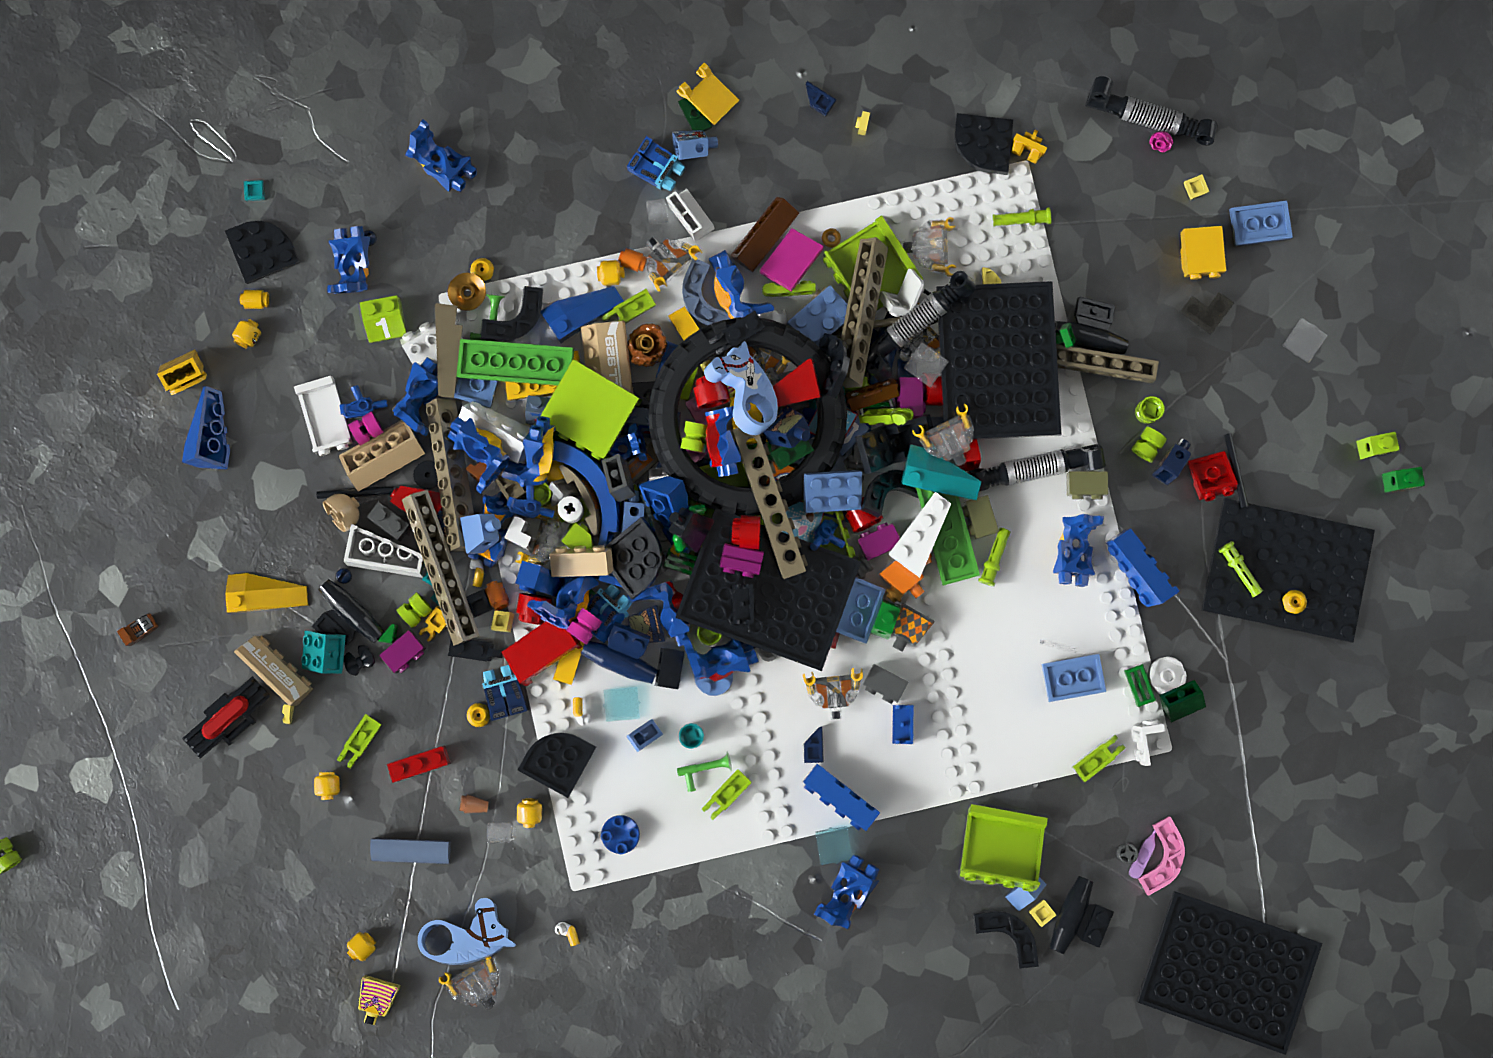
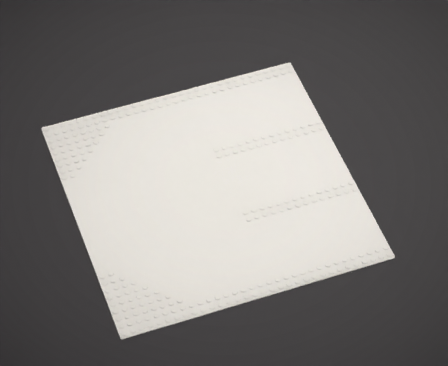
M1028 161L1009 164L1008 175L976 171L801 211L753 272L741 266L730 255L756 222L709 232L696 242L692 237L669 241V245L672 248H681L688 255L690 254L682 248L683 245L688 247L698 246L703 253L697 252L695 256L698 260L710 264L709 258L726 250L731 262L736 264L744 278V288L740 295V301L750 304L771 303L774 306V311H777L778 314H782V310L785 309L787 320L789 321L806 304L813 300V295L766 297L762 292L763 285L772 282L777 286L779 284L760 274V269L791 228L821 244L824 248L798 284L801 281H811V283H815L816 291L818 289L821 291L823 287L827 288L831 285L848 304V299L843 292L845 288L841 283L838 284L833 277L834 271L831 267L827 268L823 262L824 251L827 250L828 252L832 248L823 244L822 234L829 228L836 229L841 235L840 243L875 222V219L882 215L905 251L906 245L913 244V252H909L907 255L921 274L924 288L929 292L936 291L937 286L950 285L951 277L945 275V272L931 269L932 264L946 267L953 264L956 268H949L951 274L957 271H964L976 285L982 284V267L994 271L1001 279L1002 284L1052 281L1055 321L1068 322L1044 223H1036L1035 226L1025 223L993 227V214L1028 212L1030 209L1040 210ZM949 217L954 218L953 222H948L949 226H955L953 230L947 231L948 264L933 263V260L928 258L920 262L918 248L919 252H929L928 255L939 253L932 246L918 247V243H921L918 242V237L927 238L932 235L933 231L944 229V227H931V222L946 221ZM830 235L828 236V240L834 241L835 237ZM943 239L932 240L943 251ZM656 244L652 248L647 246L634 249V251L643 253L645 257H648L654 249H657L665 259L667 257L677 258L670 250L667 256L658 247L660 244ZM620 253L485 283L486 295L505 296L498 306L497 321H510L520 313L524 286L543 288L541 310L555 301L615 286L624 301L647 289L656 306L625 324L627 342L632 331L640 327V325L655 324L661 327L663 336L666 337V342L679 345L683 340L668 315L685 306L682 286L685 274L692 261V256L666 280L667 287L665 285L659 286L660 292L657 291L654 279L651 277L652 273H655L657 277H661L656 270L657 262L653 258L647 259L643 272L624 268L625 278H621L619 285H602L601 281H598L597 266H600L602 261H618ZM662 262L669 271L677 264ZM710 264V269L703 282L702 296L709 305L727 313L720 306L714 289L716 273ZM466 290L464 292L465 296H469L471 294L470 290ZM448 292L439 295L440 304L453 305L449 300ZM922 293L917 303L928 298V295ZM488 296L474 310L464 311L457 308L455 325L463 326L461 339L470 340L471 332L481 334L482 319L490 320L491 303ZM882 307L876 311L875 320L884 319L888 309ZM541 313L535 326L524 336L512 341H495L573 347L574 351H579L580 363L585 365L581 331L560 343ZM616 314L607 321H603L602 318H600L592 324L616 322L619 320V317ZM691 315L699 329L706 327ZM938 322L930 325V327L939 335ZM927 329L929 343L935 337ZM920 331L918 336L923 337V331ZM840 332V334L836 336L841 338L842 332ZM924 338L921 341L915 342L914 345L909 340L903 346V351L906 348H910V346L914 348L911 359L917 358V378H921L923 373H941L940 356L936 358L934 355L940 350L939 347L936 349L928 348L925 351V355L916 348ZM899 349L896 352L890 377L896 380L898 379L897 359H902L899 355ZM760 350L766 364L770 355ZM757 353L753 356L756 361L759 360ZM783 358L774 368H768L765 371L772 386L776 384V379H779V374L775 371ZM630 362L632 383L656 381L655 377L660 362L649 367L638 366ZM788 362L780 373L793 371L797 367L792 362ZM700 365L697 370V374L694 380L689 400L695 397L693 388L696 387V380L704 375V371L702 370ZM1058 368L1061 436L977 439L981 455L979 468H985L986 470L991 468L992 470V467H996L997 469V466L1002 462L1013 461L1014 459L1017 462V459L1020 460V458L1023 459L1025 457L1027 460V456L1030 458V456L1033 457L1034 455L1037 457V454L1040 456V454L1046 453L1047 455V452L1050 454L1051 451L1053 452L1058 449L1067 451L1098 444L1080 371ZM866 370L864 376L868 377L869 380V372ZM499 381L492 406L489 409L528 427L532 426L526 424L525 420L527 398L507 400L506 384ZM647 392V396H644L647 398V401H650L651 392ZM680 399L678 412H681L679 431L681 439L686 436L684 433L685 422L695 423L685 405L687 401ZM462 401L463 406L469 403L466 401ZM730 402L713 407L711 410L730 407ZM782 406L778 407L777 414L782 410ZM926 406V412L923 415L930 414L931 417H943V406ZM803 410L797 411L798 413L803 415ZM731 418V419L727 422V431H728V430L731 431L732 437H733V439H734L733 432H732L733 427H732V418ZM878 423L876 425H872L871 430L883 426L885 424ZM619 435V436H618V439H619V438H622V437H624V436H626V435ZM644 437L647 446L652 440L651 438ZM949 441L953 451L949 452L948 450V453L942 455V447L940 446L939 455L959 467L958 462L956 463L954 458L957 454L953 441ZM771 444L772 450L779 447ZM620 445L618 447L619 451L622 453H625L628 450L625 445ZM708 453L704 458L711 460ZM634 456L627 458L626 462L628 463ZM848 457L844 460L846 470L848 468ZM526 459L520 463L527 464ZM657 462L651 469L656 468L659 462ZM792 463L789 465V466H791V467H793V468H796V467H797L796 465H794V464H792ZM1082 466L1069 469V471H1104V468L1087 470ZM649 470L634 483L639 490V485L646 482L649 478ZM864 471L862 497H864L870 482L882 473L865 474ZM1066 473L1035 480L1032 479V481H1022V483L1019 482L1018 484L1008 486L999 483L997 486L996 484L993 487L990 485L989 489L979 491L978 497L988 495L998 529L1000 527L1011 531L999 563L1001 569L997 571L994 580L995 586L992 587L980 583L978 579L982 576L985 568L983 565L988 561L997 533L978 539L970 536L980 576L944 586L941 582L932 549V562L925 565L922 572L924 578L918 582L925 592L918 598H915L908 590L903 594L902 601L900 603L896 601L895 603L899 605L904 603L935 622L916 646L907 643L903 652L892 647L897 639V636L894 634L889 639H885L870 633L867 644L840 634L836 649L830 648L822 671L778 655L773 661H764L759 656V648H755L753 650H755L759 662L749 665L751 671H734L730 688L721 695L710 696L703 693L697 687L684 645L679 647L676 637L671 638L662 625L665 642L648 643L645 653L640 659L657 669L661 648L685 651L678 690L654 686L655 679L650 684L626 678L600 667L583 655L580 657L572 685L553 679L559 660L531 679L533 683L526 686L537 739L539 740L544 736L554 733H569L596 746L569 798L549 788L571 889L578 891L851 827V819L847 816L842 818L834 812L836 808L832 804L829 806L825 805L819 800L821 796L816 792L811 794L804 788L806 784L802 782L816 765V763H804L803 743L821 726L823 731L824 762L817 764L878 810L880 814L874 821L1077 774L1072 766L1114 735L1118 739L1107 747L1108 750L1112 753L1119 745H1124L1126 748L1105 767L1136 760L1135 750H1137V744L1133 742L1132 731H1134V726L1143 725L1142 721L1158 720V723H1163L1165 727V732L1146 734L1149 756L1170 752L1172 745L1159 693L1152 688L1156 701L1137 707L1124 670L1143 664L1148 677L1149 668L1152 663L1134 590L1128 582L1127 575L1120 570L1116 558L1109 553L1106 544L1107 541L1119 534L1109 488L1108 495L1103 496L1101 500H1092L1091 496H1084L1082 500H1073L1072 496H1067ZM763 475L760 477L759 484L761 486L766 485L768 476ZM493 481L482 494L494 496L501 490L497 483ZM891 491L887 493L882 510L884 519L878 524L862 532L854 533L849 523L842 522L843 528L847 527L850 538L847 539L848 545L853 546L856 557L852 558L858 560L860 555L864 557L857 543V540L860 539L859 535L869 530L873 533L878 530L877 526L887 522L888 525L893 523L899 538H901L922 510L919 499L904 492ZM526 494L521 497V500H526ZM640 495L639 502L644 503V518L651 528L656 529L655 533L660 541L662 552L668 551V548H671L672 545L663 532L664 526L659 520L655 519L653 516L655 511L652 506H647L643 496ZM959 497L961 507L964 506L965 501L971 500ZM635 507L630 508V514H633ZM517 514L514 515L530 524L526 535L537 540L536 536L538 538L537 532L541 520L543 521L542 527L544 526L543 533L540 534L542 536H539L541 540L535 542L536 545H539L538 550L536 548L533 555H531L532 550L529 551L507 540L505 554L498 559L502 583L509 598L508 610L514 613L512 628L515 641H518L540 626L522 622L518 619L519 613L516 612L519 593L527 592L519 589V585L515 584L521 564L516 562V560L521 559V555L517 553L523 552L530 557L542 558V563H529L551 570L549 554L557 547L566 546L561 540L568 533L569 530L567 528L571 523H562L560 520L557 522L555 519L551 522L544 518L531 519ZM1081 514L1104 516L1103 523L1097 526L1095 530H1091L1088 535L1089 546L1093 547L1092 567L1095 575L1089 577L1088 586H1075L1074 576H1072V584H1059L1058 574H1054L1053 569L1058 556L1057 546L1059 539L1064 531L1063 517H1074ZM514 516L506 518L501 529L508 530ZM967 517L965 518V522L968 529V525H970V522ZM583 522V524L589 528L587 522ZM591 532L590 534L593 537L594 546H597L599 543L600 535L593 536ZM1078 539L1073 541V546L1076 548L1079 546ZM890 551L868 561L874 569L871 572L868 571L866 577L862 580L884 589L891 587L879 576L883 570L896 561L888 555ZM683 557L678 558V559H681V560H684V561L689 562V559H686V558H683ZM676 562L674 564L675 566L689 570L688 566ZM668 569L658 576L650 587L672 580L675 589L683 595L689 581V575ZM597 580L599 585L592 588V590L597 594L599 588L605 590L611 584ZM614 585L618 590L621 591V593L614 599L616 602L620 599V597L623 594L628 598V594L622 587ZM536 591V595L552 598L551 605L556 607L555 599L557 597ZM885 591L883 599L892 602L886 597L888 593ZM653 599L634 601L627 612L631 616L657 605L661 617L664 603L662 600ZM628 617L624 618L621 624L629 625ZM691 623L690 632L687 633L695 650L700 654H706L711 650V647L727 644L732 639L722 635L720 641L715 645H704L697 636L699 626ZM593 635V637L590 639V641H594V642H598V643H602V644H607V645H608V641H606L605 643H603V642H601L598 638H596L594 635ZM1095 654L1100 655L1106 692L1048 702L1041 664ZM873 664L909 682L898 703L893 701L890 704L882 699L883 695L877 692L873 695L865 690L866 686L862 684ZM852 668H854L855 674H859L861 669H863V678L858 681L857 690H853L854 680L851 677V689L846 693L845 697L849 704L847 707H837V696L834 693L833 706L836 708H829V705L828 708H822L824 704L823 695L817 692L815 683L813 684L815 693L810 694L809 686L805 684L802 676L805 674L806 678H810L812 676L811 672L814 673L815 678L851 675ZM1137 670L1146 698L1150 699L1141 672ZM1131 672L1130 674L1135 685L1137 694L1139 696L1140 702H1142L1143 700L1139 692L1137 683L1135 681L1133 672ZM841 681L829 682L841 691ZM826 686L828 699V696L833 694V691ZM573 698H582L583 714L590 715V724H584L583 726L576 720L573 714ZM893 705H914L913 744H892ZM840 711V719H832V712ZM653 719L663 735L637 752L626 736ZM690 723L699 725L704 732L703 742L700 746L693 749L684 747L679 741V731L683 726ZM728 751L732 771L726 767H719L693 773L692 777L696 791L688 792L685 775L678 776L677 768L716 761L723 758ZM739 769L752 783L726 810H723L712 820L710 818L711 814L720 805L714 802L705 812L702 810V807L728 778ZM616 815L630 817L636 822L640 831L638 844L632 851L625 854H616L609 851L601 840L603 825L609 818Z

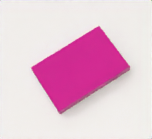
M791 228L762 266L760 274L792 292L824 248L821 244Z

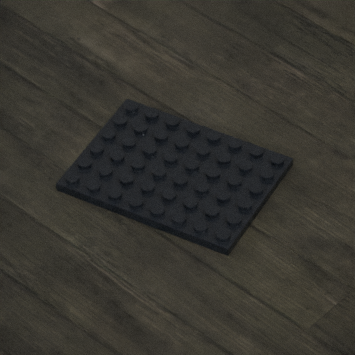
M1053 282L976 285L975 291L970 296H959V300L955 299L954 304L951 302L949 311L945 312L942 316L939 315L938 318L943 421L946 422L958 416L956 413L957 406L960 412H965L964 404L968 406L967 416L971 429H966L962 417L959 416L963 427L960 432L962 440L1061 436ZM937 286L936 291H942L941 288H946V286ZM948 426L944 427V435L947 431ZM952 428L949 437L955 438L956 435Z
M1224 498L1201 611L1353 643L1375 530L1248 503L1249 507L1241 509L1240 501ZM1231 541L1235 543L1234 547L1238 553L1243 555V562L1263 590L1255 597H1252L1235 569L1228 566V561L1223 553L1218 551ZM1243 571V574L1245 575V577L1247 578V580L1249 581V583L1252 585L1251 581L1249 580V578L1247 577V575H1246L1245 572ZM1298 590L1306 596L1307 605L1301 613L1293 614L1285 610L1282 599L1288 591Z
M715 508L712 519L715 521L701 545L675 618L822 671L861 561L821 546L814 551L810 548V542L799 539L801 547L798 549L800 555H805L808 566H805V572L783 579L765 526L761 525L758 551H763L764 554L759 575H754V578L742 576L743 572L735 571V574L723 572L724 568L720 567L724 544L734 545L732 544L733 519L741 517L721 512V509ZM780 532L778 535L780 542H786L789 538V535ZM786 551L785 559L787 561L793 560L795 557L794 551ZM753 584L754 624L732 623V585Z
M1174 891L1137 1002L1286 1055L1323 943Z

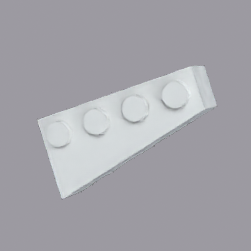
M472 401L462 406L459 415L461 419L467 421L469 418H472L475 428L487 430L496 435L502 441L503 451L514 462L520 463L526 459L525 448L522 443L530 432V427L486 408L477 402Z
M935 492L888 555L920 578L951 503Z
M351 524L344 562L347 566L423 578L425 564L421 553Z

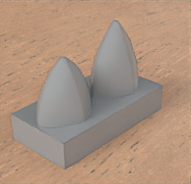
M565 479L552 481L549 485L550 490L553 492L551 506L557 505L564 497L581 496L576 484H567Z

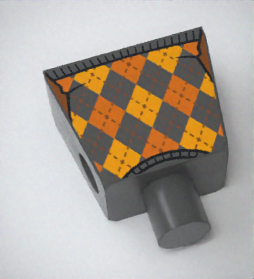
M902 603L892 634L897 636L892 647L903 652L907 643L916 646L935 621Z

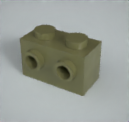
M1069 471L1066 473L1067 496H1072L1073 500H1082L1084 496H1091L1092 500H1101L1103 496L1108 495V471Z
M988 495L978 497L977 500L971 499L964 502L962 510L965 518L968 517L970 525H968L970 536L978 539L999 532Z

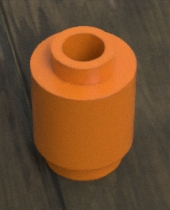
M626 248L625 251H621L618 261L621 262V267L636 272H643L648 257H645L643 253Z
M492 581L488 583L484 591L491 607L498 611L509 606V598L502 582Z

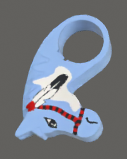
M744 341L738 348L733 347L727 353V356L716 357L709 363L704 370L706 379L712 383L722 381L725 385L733 387L736 391L733 406V418L736 425L747 434H762L777 418V398L767 375L757 361L750 356L747 343ZM750 402L756 405L763 415L764 423L754 420L748 414L746 403Z

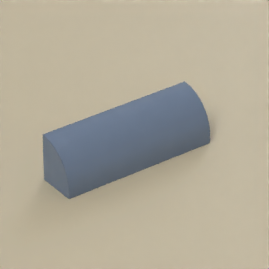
M372 838L370 842L372 861L450 864L451 841Z

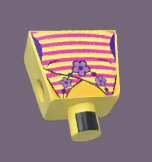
M367 975L362 977L358 1009L366 1011L365 1023L375 1025L378 1015L385 1017L388 1014L401 985Z

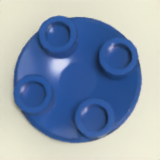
M616 815L609 818L601 831V840L604 846L616 854H625L632 851L640 838L638 825L633 819L625 815Z

